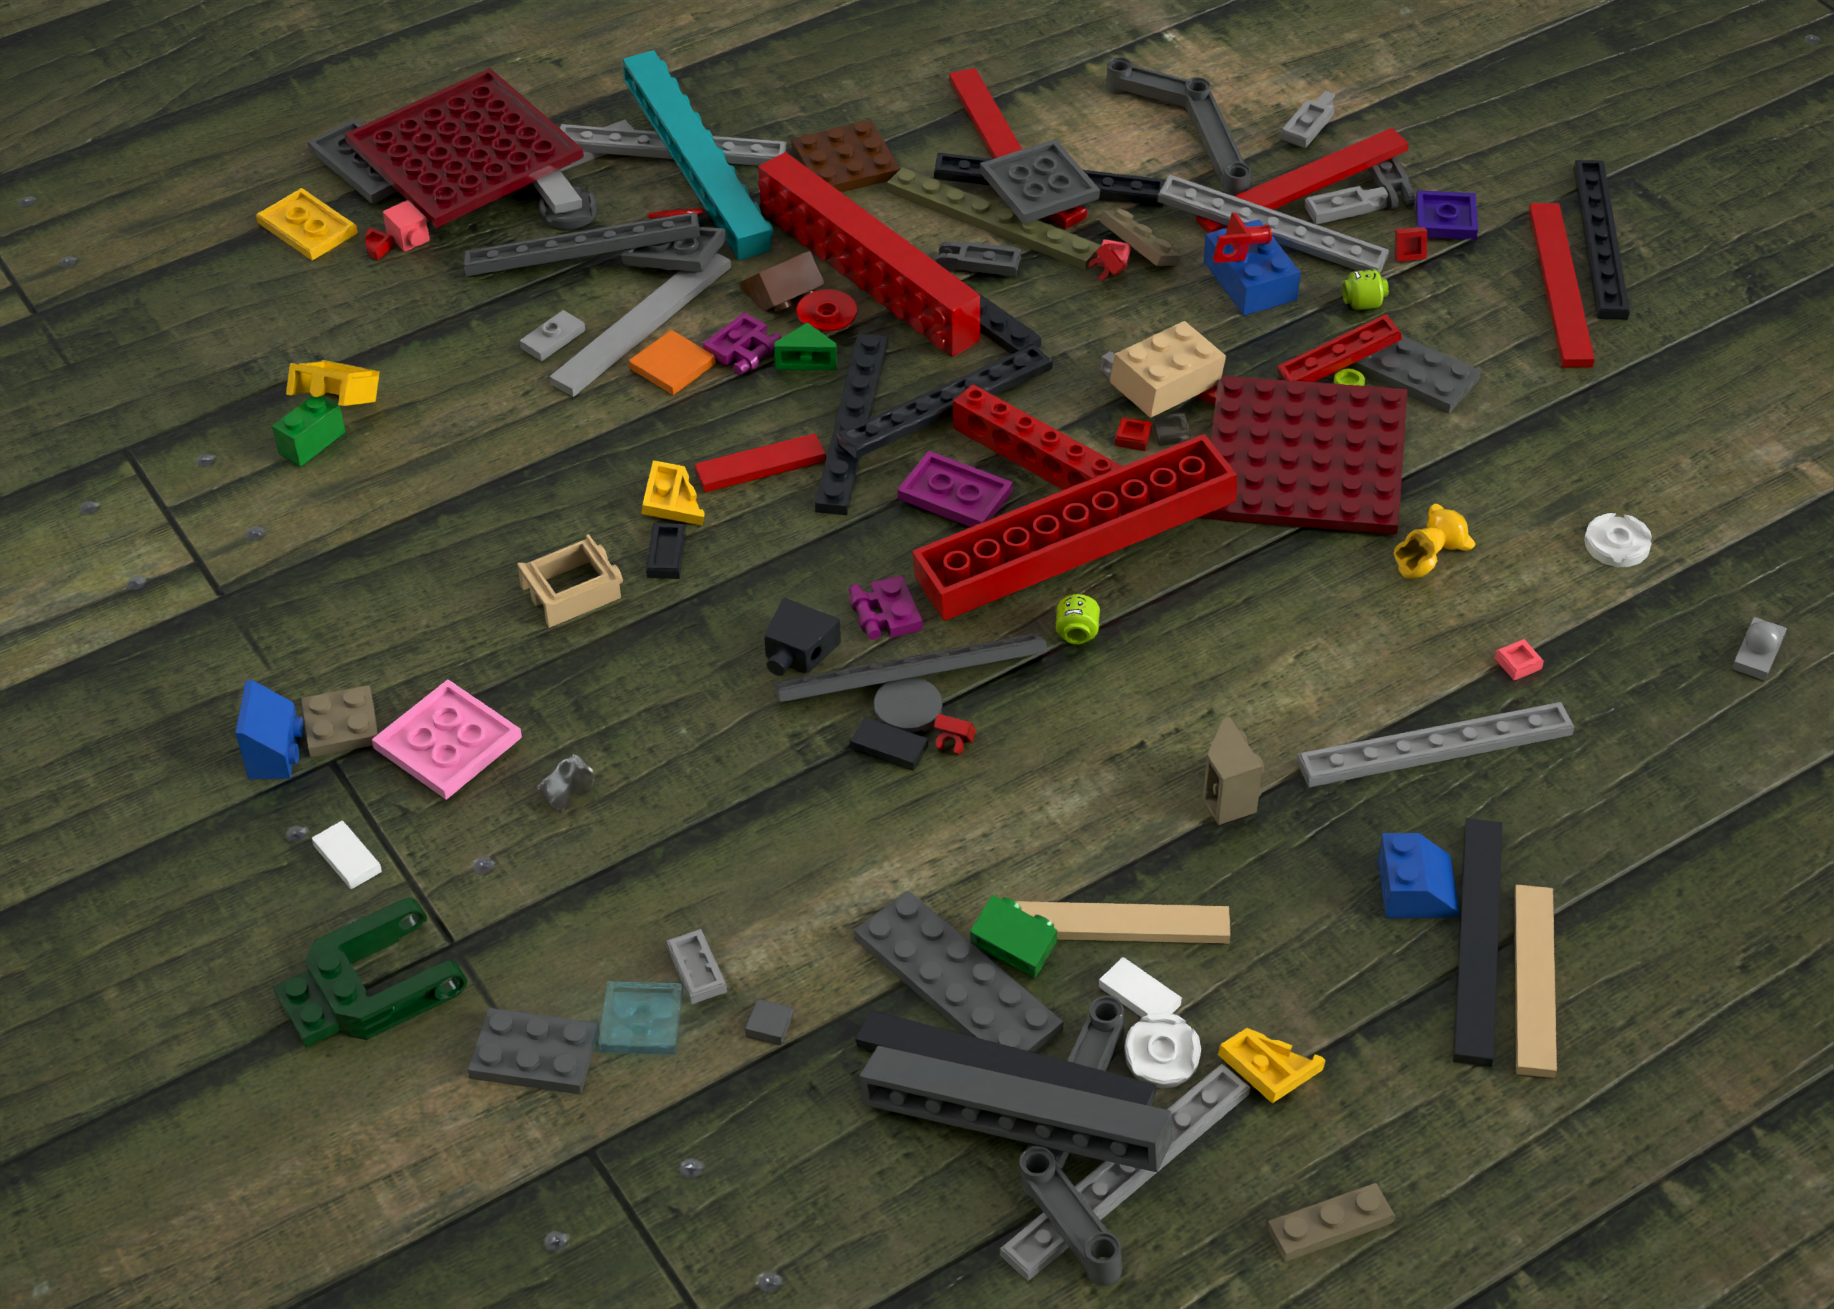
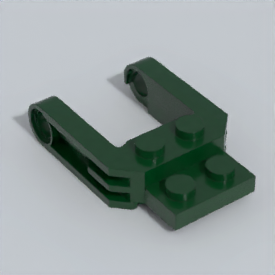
M405 898L314 940L305 959L307 970L272 986L276 998L305 1048L339 1031L348 1032L349 1037L368 1040L457 997L465 989L467 978L459 965L454 961H446L371 997L367 996L366 988L351 964L399 942V938L415 931L423 922H426L427 915L416 899ZM412 914L408 919L400 922L405 916ZM452 978L448 983L440 986L445 980Z

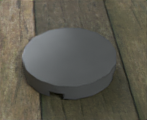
M572 186L582 199V208L554 214L542 197L539 203L541 219L548 226L556 229L572 230L581 228L591 223L597 215L598 207L594 194L591 192L590 194L585 193L583 188Z
M911 677L890 681L877 691L874 698V713L878 722L913 734L921 730L925 733L934 727L937 714H942L941 694L933 684L924 679Z

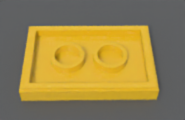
M303 188L256 214L258 224L312 261L358 234L357 225Z

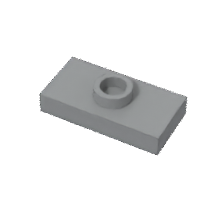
M562 310L519 340L520 348L538 360L543 361L585 331V323Z
M701 929L666 940L668 952L691 1004L727 993L724 978Z

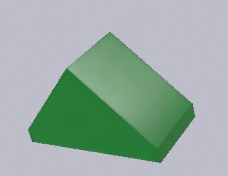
M805 323L774 343L776 370H837L836 343L809 323Z

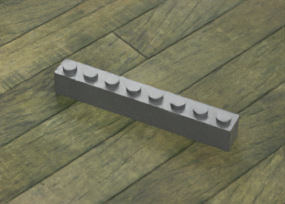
M877 1046L859 1075L863 1105L1156 1173L1173 1141L1170 1110L887 1047Z

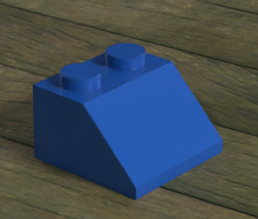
M246 680L235 734L248 779L291 778L293 764H298L299 761L297 738H302L303 718L297 717L295 705L292 701L253 680Z
M1382 833L1377 861L1385 917L1459 918L1460 909L1451 855L1419 833Z

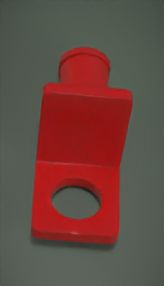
M1232 213L1226 234L1218 238L1213 255L1214 262L1245 261L1249 245L1271 243V227L1269 228V225L1246 227L1239 215ZM1230 243L1234 252L1223 254L1224 247Z

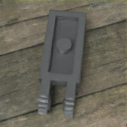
M1396 156L1367 169L1377 187H1384L1387 191V205L1389 209L1397 208L1398 197L1395 192L1401 191L1402 200L1406 206H1413L1415 204V194L1410 185V179Z
M944 241L939 246V254L936 256L935 262L950 272L959 269L1016 277L1021 260L1020 248L965 241L963 243Z

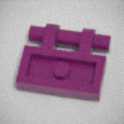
M744 312L705 341L703 349L715 355L716 360L724 365H728L734 359L738 362L733 365V369L738 375H741L745 371H752L759 364L758 361L763 357H770L774 354V343L782 337L778 333L773 334L771 337L766 336L767 325ZM752 345L756 346V348L752 351L747 350Z
M902 575L871 582V593L863 591L859 584H853L849 587L850 604L852 609L858 612L860 628L863 632L867 633L869 639L874 640L880 637V630L883 629L888 630L891 638L923 630L922 618ZM878 608L880 613L876 614L871 609Z

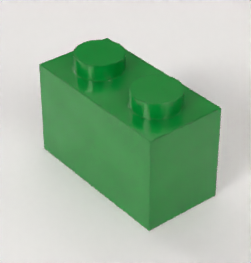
M311 396L272 425L278 454L300 467L346 432L340 405L326 396Z
M992 895L970 930V943L1035 979L1057 943V929L1054 928V924L1041 915L1033 917L1022 911L1021 906L1014 900L1003 897L1001 900Z

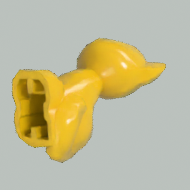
M1439 504L1430 506L1428 511L1429 518L1426 523L1427 528L1413 530L1407 535L1406 540L1399 543L1394 549L1398 570L1403 577L1413 579L1428 574L1435 567L1438 561L1436 554L1442 548L1468 551L1475 546L1474 540L1468 535V525L1463 515L1454 510L1444 509Z

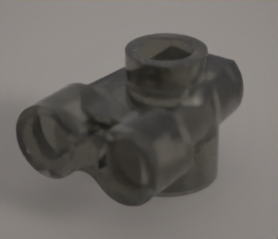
M574 753L569 759L560 761L556 766V770L549 777L545 775L534 788L554 809L562 813L572 803L570 798L574 794L582 795L591 789L594 783L593 769L578 754Z

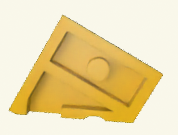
M653 460L641 514L703 526L705 513L703 509L700 510L696 502L697 494L694 487L689 483V475L685 466Z
M1248 1028L1220 1044L1217 1054L1271 1103L1276 1102L1321 1072L1326 1061L1323 1057L1316 1054L1313 1060L1292 1053L1293 1045L1280 1040H1271L1264 1034Z

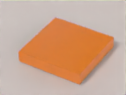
M670 330L628 362L629 369L668 393L675 395L716 364V357L680 334Z

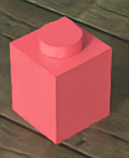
M409 200L383 211L387 234L394 236L395 243L404 252L430 241L426 217Z

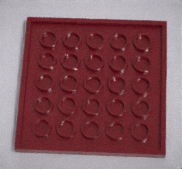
M491 68L345 133L346 143L405 199L409 200L436 228L584 158L583 148Z
M1221 376V379L1218 380L1211 442L1237 474L1236 502L1202 515L1201 519L1397 534L1408 389Z

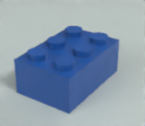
M1259 219L1244 223L1246 227L1263 226ZM1227 228L1206 234L1203 262L1243 315L1298 299L1301 272L1273 236L1270 244L1249 245L1245 261L1215 263L1213 255L1218 238L1226 234ZM1230 243L1224 247L1223 254L1234 252Z

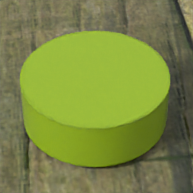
M1343 369L1334 375L1333 384L1364 386L1365 377L1357 370Z

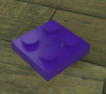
M1417 190L1415 199L1417 228L1425 227L1427 238L1477 240L1476 193Z

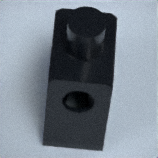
M784 597L764 637L765 654L769 659L766 664L768 670L777 676H782L788 668L802 673H809L841 643L840 619Z

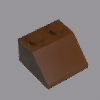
M810 251L764 270L739 283L741 289L763 311L773 307L775 312L791 306L790 299L799 296L801 300L807 294L816 291L815 288L825 284Z

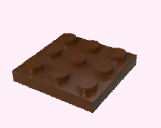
M872 120L860 121L855 124L835 127L813 134H805L791 139L792 149L799 162L840 192L889 181L900 170L899 165Z

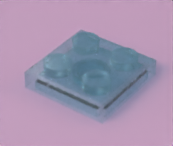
M607 981L598 1042L599 1051L607 1053L676 1055L683 999L682 983Z

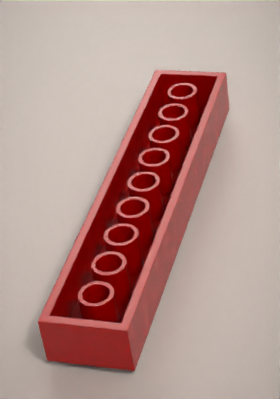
M787 152L758 166L759 207L765 218H769L784 232L797 239L802 246H806L821 260L826 261L835 268L839 274L847 277L859 289L864 290L879 304L892 311L897 318L905 321L917 333L925 336L938 349H942L952 358L980 342L979 293Z
M1204 433L913 550L915 579L942 620L946 621L1236 502L1237 474Z

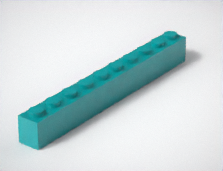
M654 50L623 58V81L716 227L725 229L726 242L737 260L769 252L771 249V238L774 236L771 223L764 220L757 202L753 203L749 197L746 185L740 183L735 168L732 165L729 166L725 160L722 148H717L710 130H706L702 125L699 113L694 112L691 108L688 96L682 94L676 78L671 77L665 61L660 60Z

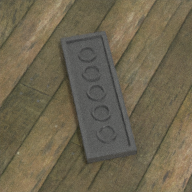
M909 890L854 930V939L965 1035L1035 1053L1063 1031V1021Z

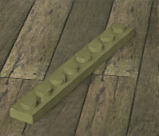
M902 167L887 182V192L1083 270H1087L1089 262L1098 257L1095 251L1101 245L1038 220L1023 224L1011 209Z

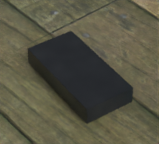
M653 523L646 567L647 578L680 579L686 538V524Z
M867 717L863 719L850 740V749L914 771L928 747V738Z

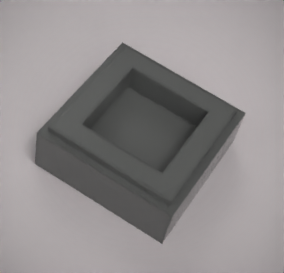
M757 999L745 1027L746 1036L782 1045L794 1016L793 1007Z

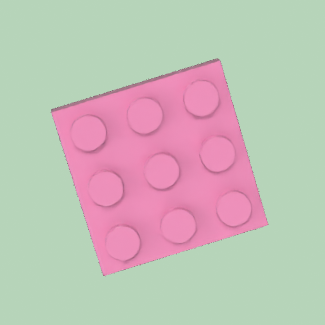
M447 679L372 739L375 750L447 800L519 741L522 735L519 727Z

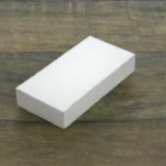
M343 820L312 837L313 846L350 889L382 872L380 863Z
M1124 957L1099 979V988L1117 998L1123 1005L1140 1017L1160 1012L1172 1014L1181 1006L1182 997Z

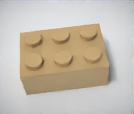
M1183 321L1115 353L1110 383L1151 418L1218 385V380L1222 376L1226 355L1186 321Z

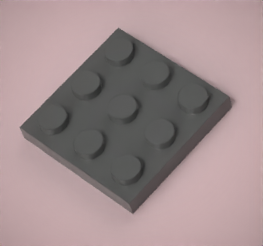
M1056 139L980 163V173L1023 224L1099 199L1100 189Z

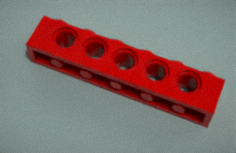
M974 384L953 400V429L1062 490L1122 467V465Z

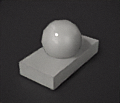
M1754 617L1736 656L1732 670L1765 681L1787 628Z

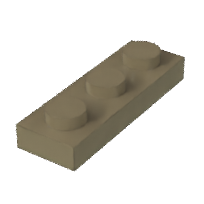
M1123 209L1103 211L1099 222L1156 266H1176L1180 255L1171 249L1172 245L1151 234L1152 230L1149 227L1134 221L1131 213Z
M1377 1183L1272 1219L1268 1221L1267 1230L1284 1262L1390 1225L1394 1221L1395 1214Z

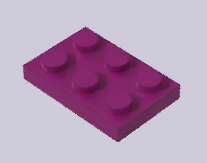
M928 451L897 489V499L973 527L993 519L1012 494L1013 482Z

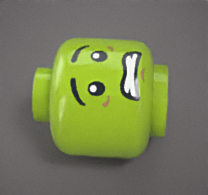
M1375 269L1351 272L1347 280L1342 282L1344 303L1349 304L1353 310L1380 307L1383 297H1388L1389 294L1387 279H1382L1380 273Z
M1073 594L1063 598L1057 605L1056 631L1058 635L1068 643L1077 645L1084 644L1093 639L1099 631V605L1091 597L1083 594Z

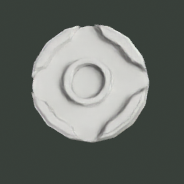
M1607 513L1596 517L1589 523L1584 538L1585 546L1591 556L1601 563L1614 567H1631L1640 564L1648 557L1652 544L1651 532L1643 522L1633 516L1624 514V518L1615 517L1616 513Z
M1165 1012L1152 1013L1142 1017L1128 1031L1124 1046L1126 1065L1134 1077L1141 1081L1156 1084V1088L1160 1089L1177 1087L1189 1080L1198 1067L1201 1054L1200 1040L1196 1031L1192 1030L1186 1024V1021L1178 1015Z

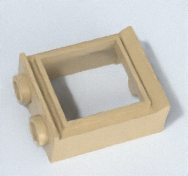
M589 534L586 535L585 540L528 563H517L521 588L523 590L530 588L531 598L535 606L543 604L546 624L549 628L621 598L619 585L623 583L621 572L616 565L611 566L601 544L596 545ZM589 562L599 574L596 578L555 594L546 581Z

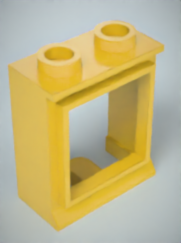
M326 360L299 363V365L290 363L286 394L311 393L314 397H322L325 393L339 395L338 405L341 406L376 402L380 371Z

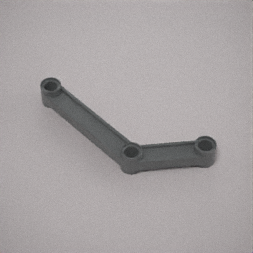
M1114 57L1108 61L1106 88L1109 92L1113 94L1130 92L1183 106L1195 125L1221 182L1223 193L1236 196L1249 190L1251 169L1242 159L1211 93L1210 82L1207 79L1193 77L1187 80L1132 65V62L1125 57Z
M1101 996L1093 1000L1089 1007V1015L1068 1058V1062L1106 1071L1117 1044L1123 1039L1125 1033L1124 1009L1122 1003L1117 998ZM1030 1143L1027 1150L1020 1156L1019 1161L1023 1191L1032 1197L1046 1214L1048 1220L1086 1269L1088 1278L1098 1285L1115 1283L1122 1274L1121 1244L1117 1237L1109 1233L1062 1171L1069 1152ZM1101 1257L1109 1258L1107 1260H1098Z

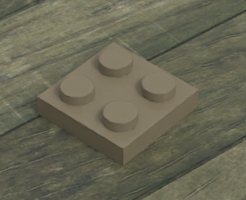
M370 685L301 698L310 757L373 746L372 739L378 735V727Z

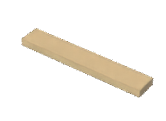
M1516 885L1514 890L1516 1074L1555 1078L1557 1072L1553 888Z
M1015 901L1021 906L1022 911L1033 917L1041 915L1054 924V928L1057 929V940L1230 943L1229 906Z

